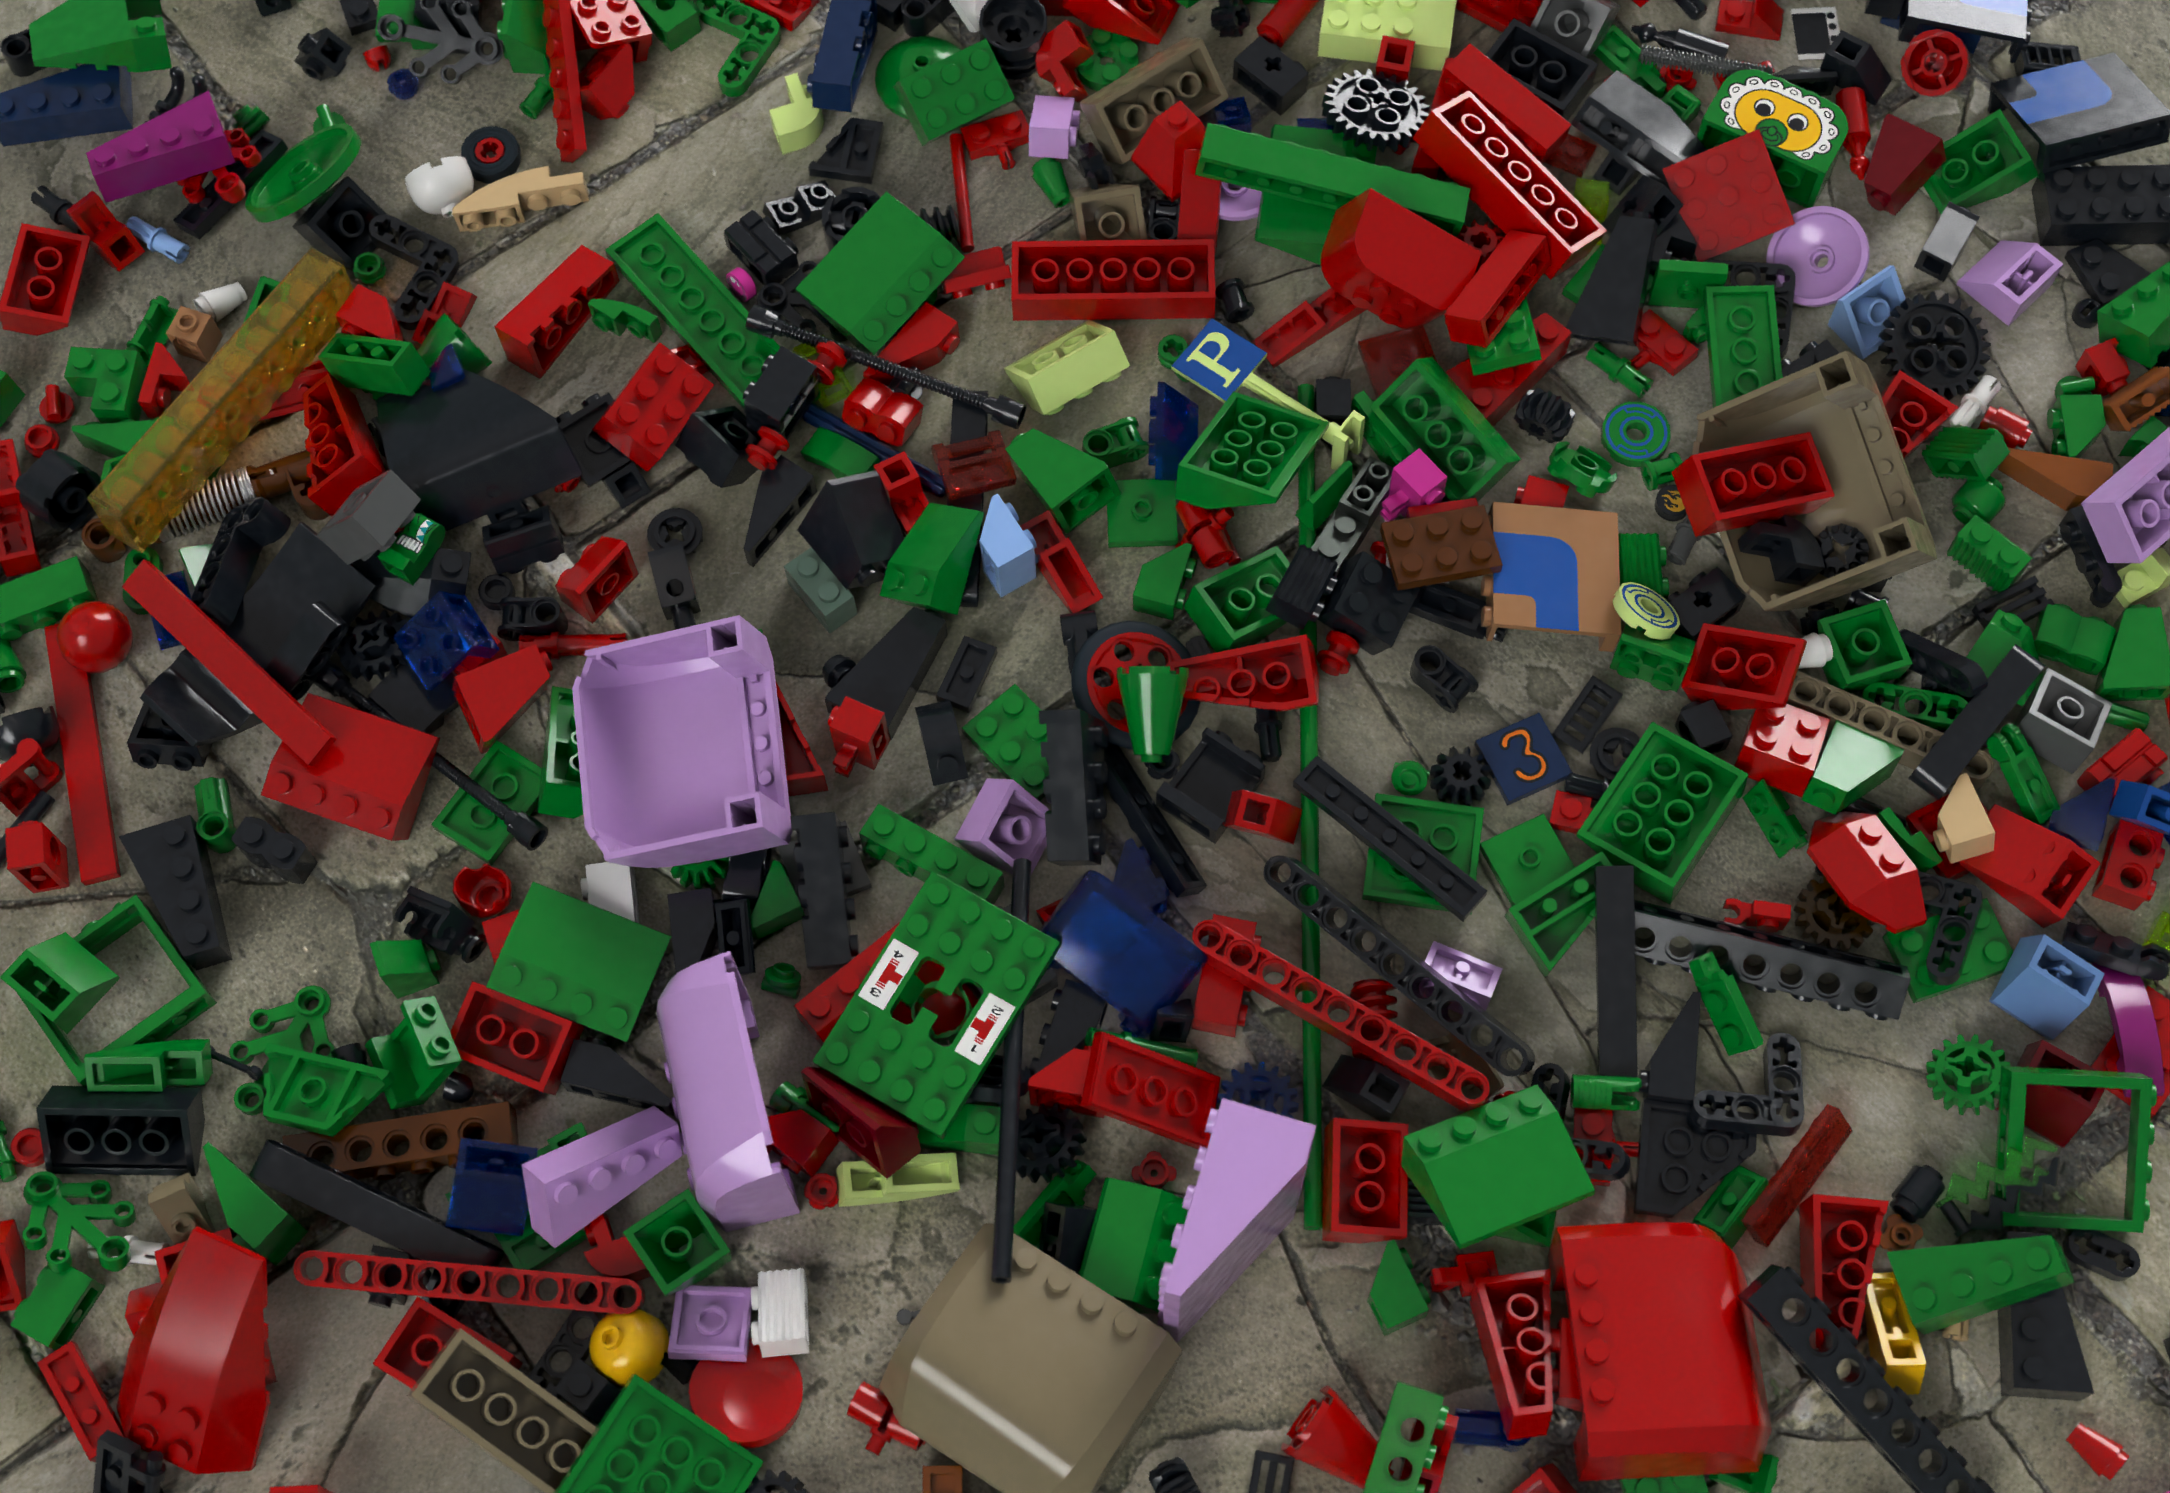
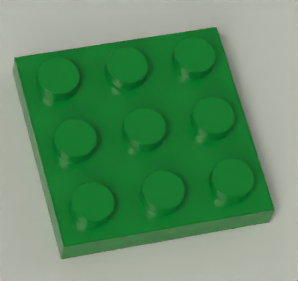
M1379 793L1375 794L1374 801L1476 881L1484 808ZM1368 847L1362 900L1450 912Z

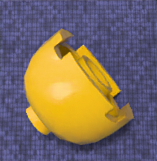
M637 1309L630 1314L608 1313L597 1323L591 1334L589 1343L591 1362L601 1376L616 1386L624 1387L632 1374L649 1383L663 1368V1365L660 1363L663 1360L664 1352L668 1353L669 1335L660 1319L642 1309Z

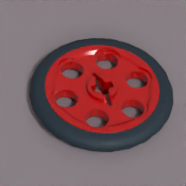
M1123 621L1110 624L1091 635L1083 643L1075 657L1071 672V683L1076 707L1104 721L1109 733V742L1114 745L1132 749L1126 717L1124 716L1123 719L1116 720L1111 718L1107 711L1108 704L1112 702L1119 703L1123 707L1117 680V668L1122 667L1126 669V674H1129V666H1152L1148 660V654L1152 651H1158L1164 656L1165 666H1168L1167 662L1191 658L1187 648L1175 636L1161 627L1137 621ZM1120 644L1127 646L1132 654L1131 660L1120 661L1115 656V646ZM1097 670L1106 671L1111 677L1110 686L1101 687L1097 685L1093 677L1094 672ZM1183 699L1174 741L1190 727L1197 715L1200 701Z

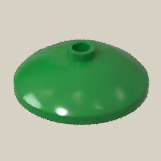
M932 36L912 37L895 44L882 56L876 68L875 84L880 100L891 112L908 119L893 86L899 80L961 51V49L947 40Z

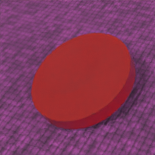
M749 1338L747 1362L700 1360L692 1373L689 1384L691 1412L729 1437L727 1440L738 1443L745 1449L761 1447L782 1437L797 1420L803 1402L802 1376L793 1358L790 1355L762 1357L759 1345H753L752 1338Z

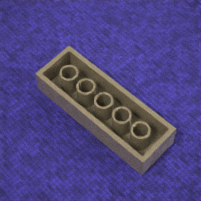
M461 1328L455 1330L407 1395L541 1493H554L597 1428Z

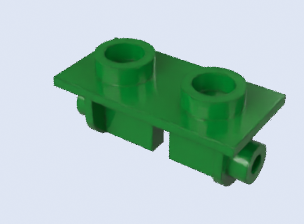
M159 295L156 299H151L147 313L132 340L126 344V350L138 351L147 366L149 365L155 342L162 343L164 347L169 340L166 332L178 312L177 309L168 307L170 303L168 299Z
M1762 779L1742 797L1779 859L1785 856L1792 848L1797 850L1808 844L1806 839L1808 833L1804 831L1794 814L1786 816L1784 813L1790 809V806L1779 789L1767 785L1765 780Z

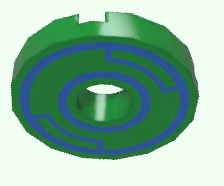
M1628 401L1615 406L1607 413L1601 427V443L1604 449L1606 447L1610 457L1616 462L1628 467H1640L1642 461L1649 460L1652 462L1660 459L1664 455L1671 438L1670 425L1665 415L1656 407L1644 402ZM1638 429L1644 434V438L1633 440L1628 437L1626 431Z

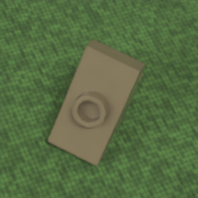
M189 1172L153 1187V1192L147 1194L149 1206L174 1245L187 1241L192 1230L197 1226L211 1233L216 1232L207 1212L205 1197Z

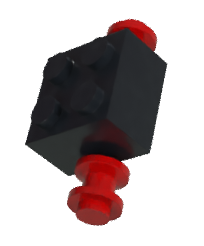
M832 341L827 343L819 342L815 347L818 353L815 361L805 360L781 346L775 355L770 354L765 360L761 369L763 373L758 381H752L747 386L743 394L747 427L758 433L761 440L757 445L749 444L745 451L749 455L748 461L757 469L765 471L766 468L771 470L776 468L778 462L774 457L778 451L786 452L790 447L787 440L818 396V383L832 385L835 381V377L832 374L834 368H843L847 363V359L844 356L845 351L838 344Z
M1383 540L1372 543L1370 552L1374 557L1362 551L1345 560L1336 577L1338 581L1329 598L1326 597L1324 601L1325 606L1317 620L1334 631L1328 632L1326 636V642L1330 645L1328 650H1320L1316 660L1320 664L1321 670L1329 675L1347 674L1351 668L1347 658L1349 655H1356L1360 648L1373 656L1391 648L1420 590L1419 587L1397 591L1392 571L1386 566V550Z

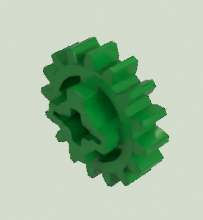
M1962 1034L1957 1036L1956 1044H1952L1947 1039L1943 1040L1944 1051L1933 1049L1932 1058L1934 1061L1926 1063L1927 1073H1929L1926 1076L1927 1085L1933 1088L1932 1095L1934 1100L1944 1097V1109L1948 1110L1953 1105H1957L1959 1115H1964L1967 1108H1972L1975 1115H1980V1106L1983 1105L1991 1111L1994 1110V1098L1999 1100L2001 1066H2011L2010 1062L2004 1061L2005 1051L1999 1049L1993 1052V1040L1989 1039L1984 1044H1980L1977 1034L1973 1035L1971 1042H1965ZM1981 1058H1983L1984 1060H1986L1989 1064L1984 1063V1062L1981 1060ZM1948 1085L1954 1086L1957 1092L1952 1090Z

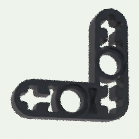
M381 214L374 217L369 224L372 242L377 247L419 267L394 307L399 326L406 330H416L424 310L431 311L443 282L445 281L450 284L460 266L458 252L450 244L391 215ZM387 227H390L391 234L384 233L383 236L379 235L378 229L385 230ZM410 240H420L424 244L423 248L418 252H409L405 249L406 243ZM446 256H449L450 263L444 262L439 269V276V274L436 273L439 267L437 258L444 259ZM430 280L436 283L437 287L431 293H422L418 290V285L422 281ZM415 297L419 301L416 305L417 316L410 315L408 318H405L404 310L410 312L413 309Z
M1728 260L1704 261L1728 264V271H1731L1730 285H1726L1725 282L1724 286L1739 285L1736 282V277L1742 272H1750L1754 275L1755 282L1752 285H1761V273L1766 274L1765 285H1774L1776 305L1783 307L1786 311L1784 318L1777 320L1782 359L1786 355L1789 345L1796 282L1793 269L1788 265ZM1779 275L1784 276V281H1786L1783 283V287H1776L1775 281Z
M1918 871L1921 888L1933 886L1939 891L1936 898L1924 900L1926 912L1941 915L1927 956V973L1934 983L1950 985L1955 983L1962 974L1982 913V894L1976 886L1970 883ZM1965 896L1970 897L1971 903L1967 904L1964 917L1959 916V901H1963ZM1950 927H1959L1965 931L1966 935L1960 941L1955 942L1946 939L1944 932ZM1946 950L1951 953L1950 967H1947L1945 972H1939L1938 965L1943 963Z
M1776 1033L1768 1039L1763 1052L1765 1095L1703 1090L1694 1097L1690 1108V1116L1694 1123L1702 1128L1781 1137L1796 1134L1804 1118L1801 1047L1797 1039L1787 1033ZM1777 1047H1782L1784 1053L1788 1054L1784 1065H1779L1781 1054ZM1778 1077L1786 1078L1793 1084V1089L1790 1091L1780 1090L1775 1086L1773 1080ZM1784 1103H1788L1786 1116L1791 1119L1790 1122H1784L1783 1116L1779 1115ZM1703 1105H1710V1108L1712 1111H1714V1114H1707V1110L1703 1107ZM1725 1106H1730L1728 1117L1725 1116L1727 1112ZM1741 1106L1750 1107L1755 1111L1757 1118L1745 1120L1739 1116L1737 1108Z
M1545 1063L1534 1072L1531 1086L1537 1084L1547 1098L1550 1095L1556 1101L1550 1100L1564 1124L1570 1091V1079L1559 1065ZM1552 1075H1555L1559 1082L1551 1085L1549 1094V1089L1544 1084V1081H1550ZM1571 1138L1575 1149H1582L1584 1152L1582 1163L1590 1179L1616 1181L1623 1178L1629 1172L1631 1166L1630 1158L1617 1143ZM1593 1153L1598 1159L1603 1160L1611 1159L1612 1154H1614L1619 1159V1163H1612L1611 1169H1608L1603 1162L1594 1161Z

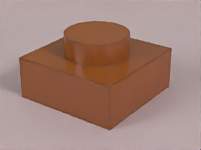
M961 1465L923 1466V1493H963V1467Z

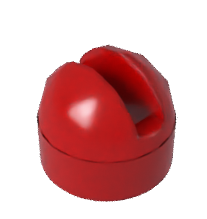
M387 45L377 46L363 52L367 65L374 71L380 72V63L383 64L385 70L391 65L392 59Z

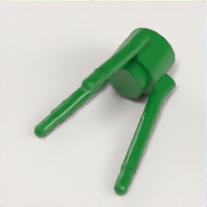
M785 1081L775 1090L770 1099V1105L777 1110L775 1115L802 1109L832 1131L838 1132L840 1129L831 1119L809 1105L806 1089L802 1086L796 1088L790 1082Z

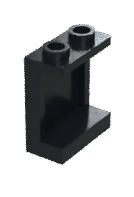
M1206 727L1202 733L1201 742L1169 784L1164 781L1156 792V805L1216 844L1228 828L1224 826L1232 791L1244 789L1255 792L1264 779L1266 766L1263 764V760L1253 751H1243L1235 746L1233 740L1224 732L1219 730L1214 732Z

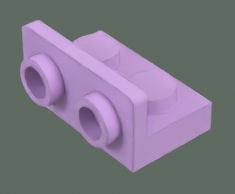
M1433 941L1425 962L1486 1011L1503 968ZM1427 977L1419 984V991L1423 997L1429 998L1434 991L1433 982ZM1453 1001L1448 1009L1463 1015L1462 1005L1457 1001Z

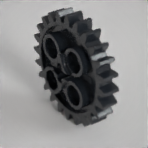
M1356 69L1353 76L1344 72L1341 79L1335 77L1332 85H1327L1322 101V116L1327 117L1326 125H1334L1332 131L1334 134L1344 133L1343 141L1351 138L1355 140V147L1364 143L1368 151H1371L1373 146H1378L1379 150L1384 153L1386 146H1389L1394 152H1397L1399 144L1406 149L1409 148L1410 142L1417 144L1413 136L1428 117L1429 105L1424 104L1425 96L1417 95V87L1407 88L1408 80L1399 83L1396 81L1397 75L1395 74L1387 78L1384 72L1380 71L1378 75H1373L1372 71L1367 69L1366 75H1362Z
M1934 291L1930 292L1926 298L1921 293H1918L1912 300L1906 298L1900 304V307L1896 306L1890 312L1891 316L1883 322L1887 329H1884L1878 336L1886 341L1878 347V351L1887 353V356L1880 362L1881 364H1891L1892 369L1886 375H1896L1900 370L1940 396H1945L1948 401L1953 399L1957 393L1960 396L1969 390V387L1972 388L1979 382L1977 377L1986 372L1985 367L1982 365L1990 360V356L1983 353V351L1987 350L1991 343L1981 340L1988 333V330L1978 329L1976 326L1981 322L1982 318L1971 319L1969 315L1973 307L1970 306L1964 311L1960 309L1962 300L1960 298L1953 304L1949 303L1948 293H1945L1939 300H1937ZM1911 325L1919 328L1921 335L1916 334L1912 330ZM1945 326L1953 330L1954 336L1946 331ZM1914 358L1921 360L1924 368L1917 366ZM1947 358L1954 360L1957 368H1953L1948 363Z

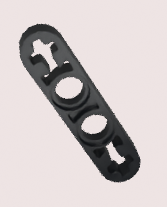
M1907 629L1899 631L1913 663L1908 669L1969 698L1987 688V677L1982 668L1973 660Z
M593 1283L588 1286L580 1298L583 1304H591L597 1297V1288ZM622 1287L618 1290L616 1295L617 1302L620 1306H622V1303L624 1301V1292ZM572 1310L528 1378L543 1388L548 1381L541 1376L544 1371L552 1378L561 1381L578 1358L585 1362L590 1354L589 1343L591 1335L585 1339H579L575 1337L573 1328L575 1323L582 1318L591 1319L595 1328L600 1321L599 1318L591 1311ZM600 1312L601 1314H604L603 1317H605V1316L608 1314V1313ZM560 1351L569 1352L572 1357L571 1366L564 1372H556L551 1366L553 1356ZM550 1381L545 1390L560 1400L561 1396L553 1390L556 1386Z

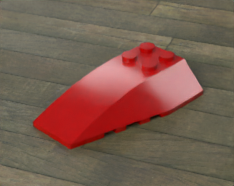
M198 1226L192 1230L130 1343L116 1408L125 1437L140 1445L142 1450L146 1452L160 1451L163 1454V1460L193 1474L251 1471L255 1467L270 1406V1391L265 1389V1377L269 1375V1359L265 1358L264 1341L269 1338L268 1324L264 1322L263 1309L268 1306L266 1257Z

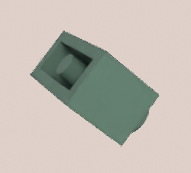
M812 547L784 566L788 584L829 634L858 614L854 596L849 590H846Z

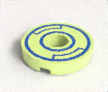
M1633 582L1622 583L1614 594L1613 605L1618 615L1630 627L1636 629L1639 625L1645 629L1646 632L1644 634L1649 638L1657 640L1670 639L1680 625L1679 616L1672 605L1654 590L1642 584Z

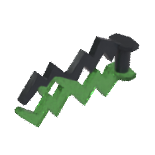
M2026 1136L2023 1153L2012 1147L2008 1148L2007 1168L2005 1171L1978 1161L1975 1181L1957 1173H1952L1946 1197L1934 1205L1937 1209L1940 1208L1955 1230L1954 1234L1957 1238L1971 1230L2003 1229L2002 1211L2012 1214L2016 1213L2020 1190L2043 1197L2045 1196V1183L2057 1186L2060 1166L2059 1156L2052 1159L2048 1171L2038 1164L2035 1165L2033 1181L2022 1177L2021 1169L2022 1166L2030 1169L2034 1167L2035 1149L2055 1152L2058 1150V1147L2031 1136ZM1989 1180L2005 1185L2006 1199L1992 1194L1990 1196L1989 1216L1976 1210H1971V1224L1967 1222L1953 1201L1956 1199L1969 1204L1968 1193L1986 1200Z

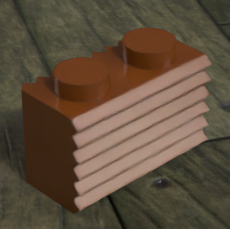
M2169 366L2152 368L2102 400L2105 421L2111 431L2130 432L2131 428H2136L2137 424H2142L2143 420H2148L2149 416L2160 413L2161 409H2166L2167 405H2170Z

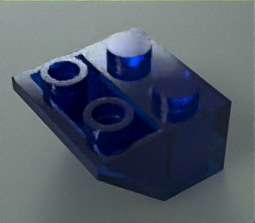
M1158 382L1157 396H1150V417L1156 418H1150L1149 443L1155 445H1149L1148 465L1155 466V480H1177L1178 464L1198 439L1199 405L1167 383Z
M460 1138L455 1158L445 1226L523 1236L528 1202L521 1164L537 1158L538 1148Z

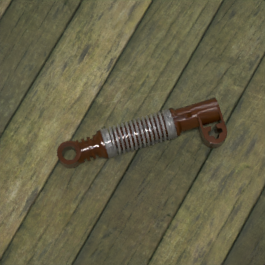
M303 450L258 467L252 465L244 466V468L241 467L236 470V473L231 471L230 475L225 473L224 477L219 475L218 479L213 477L212 481L207 479L206 484L201 482L200 486L195 484L194 488L189 486L188 490L183 488L182 492L177 490L176 494L172 492L170 496L166 494L164 498L160 496L158 500L154 498V500L142 503L140 509L135 511V516L130 512L127 514V519L123 515L119 516L118 522L115 518L111 520L95 518L83 527L81 534L84 544L97 560L104 563H112L121 559L125 552L128 551V546L134 549L137 547L136 543L140 546L144 545V540L148 543H165V541L175 538L174 531L180 537L181 531L184 535L187 534L186 529L192 533V527L197 531L199 529L198 525L204 529V523L210 527L211 520L213 524L217 523V518L222 522V516L225 518L233 508L258 497H263L269 501V499L292 492L306 517L312 520H322L330 515L308 498L306 486L311 485L312 481L307 476L306 465L311 463L310 453L307 450ZM110 537L107 542L99 544L103 538Z

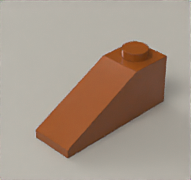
M2008 448L2010 454L1998 466L2000 472L2063 510L2069 511L2071 508L2081 506V503L2113 476L2114 463Z

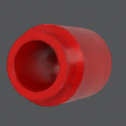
M1991 405L1977 428L1982 430L1994 428L2003 435L2007 447L2013 449L2016 446L2023 449L2033 431L2027 428L2029 420L2001 406L1997 409Z

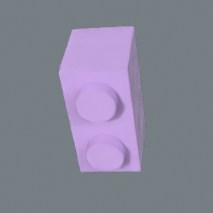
M1035 95L1029 124V157L1068 159L1070 146L1076 147L1077 131H1079L1080 111L1074 110L1075 98Z

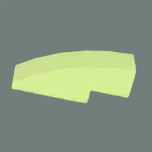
M956 1152L918 1154L888 1179L866 1161L841 1162L835 1170L839 1207L913 1200L960 1190Z

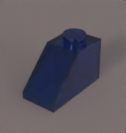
M2109 777L2062 804L2060 811L2053 809L2048 829L2070 839L2081 848L2099 851L2118 778Z

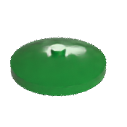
M348 124L332 125L305 138L284 153L256 181L246 198V209L258 222L265 223L286 217L307 206L325 194L348 169L360 150L361 138Z

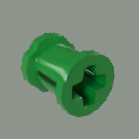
M1673 452L1669 453L1668 458L1654 462L1649 460L1641 462V476L1644 485L1649 491L1656 490L1658 485L1674 481L1672 471L1683 463L1679 454Z

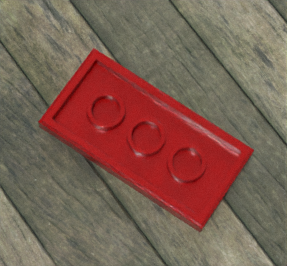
M1103 1031L1095 1032L1080 1106L1199 1150L1200 1146L1207 1148L1210 1141L1211 1133L1205 1132L1211 1108L1216 1109L1221 1077Z

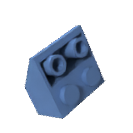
M2045 934L2022 937L1989 1002L2046 1039L2053 1040L2090 1005L2105 973Z

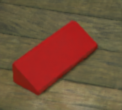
M1185 149L1177 239H1214L1216 254L1222 181L1195 175L1200 150Z

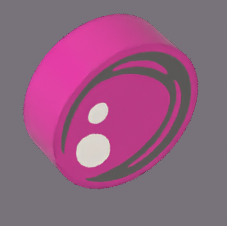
M736 267L727 273L728 285L741 301L747 302L756 296V285L743 268Z

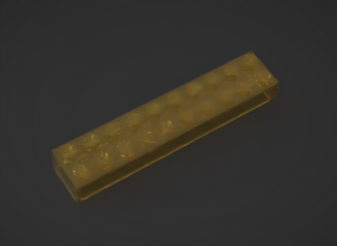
M311 247L88 496L89 503L111 536L143 553L150 544L158 539L166 525L181 513L183 506L188 500L203 488L205 481L216 468L225 463L228 455L238 443L246 439L250 430L259 419L268 414L272 405L281 394L289 390L293 381L302 370L311 365L316 354L326 343L333 339L341 327L335 314L354 290L343 264Z

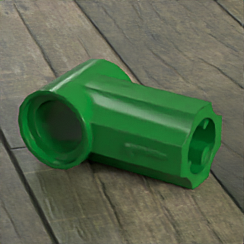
M209 777L201 779L194 786L199 816L196 823L197 833L214 852L219 854L228 853L236 847L231 838L237 830L234 826L228 782L225 778ZM223 828L219 834L213 836L218 829Z

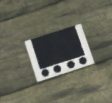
M1836 7L1791 9L1798 59H1824L1826 51L1840 32Z

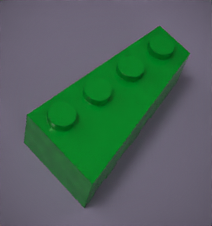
M2170 261L2097 310L2099 343L2116 338L2118 345L2115 350L2149 369H2152L2158 362L2157 356L2162 351L2167 352L2170 349Z

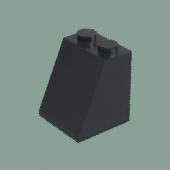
M876 470L827 480L797 529L846 590L860 586L867 587L872 583L883 581L888 561L904 540L884 485Z

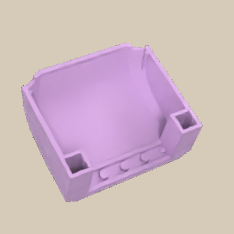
M740 615L585 651L584 655L587 656L581 676H576L572 687L584 825L591 839L596 842L604 854L603 858L605 861L630 867H672L735 856L790 843L793 829L791 828V812L774 662L765 635Z
M731 952L721 953L679 971L668 981L657 1002V1018L667 1062H664V1068L668 1083L672 1084L674 1097L671 1098L676 1119L680 1120L682 1132L679 1133L684 1155L687 1154L690 1168H687V1174L692 1191L695 1190L697 1202L709 1220L725 1232H730L798 1214L800 1209L789 1169L781 1170L780 1162L771 1164L766 1145L773 1144L774 1142L750 1039L760 1037L752 1001Z

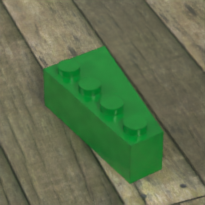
M2052 1235L1887 1252L1912 1324L1924 1335L2075 1283L2062 1248Z

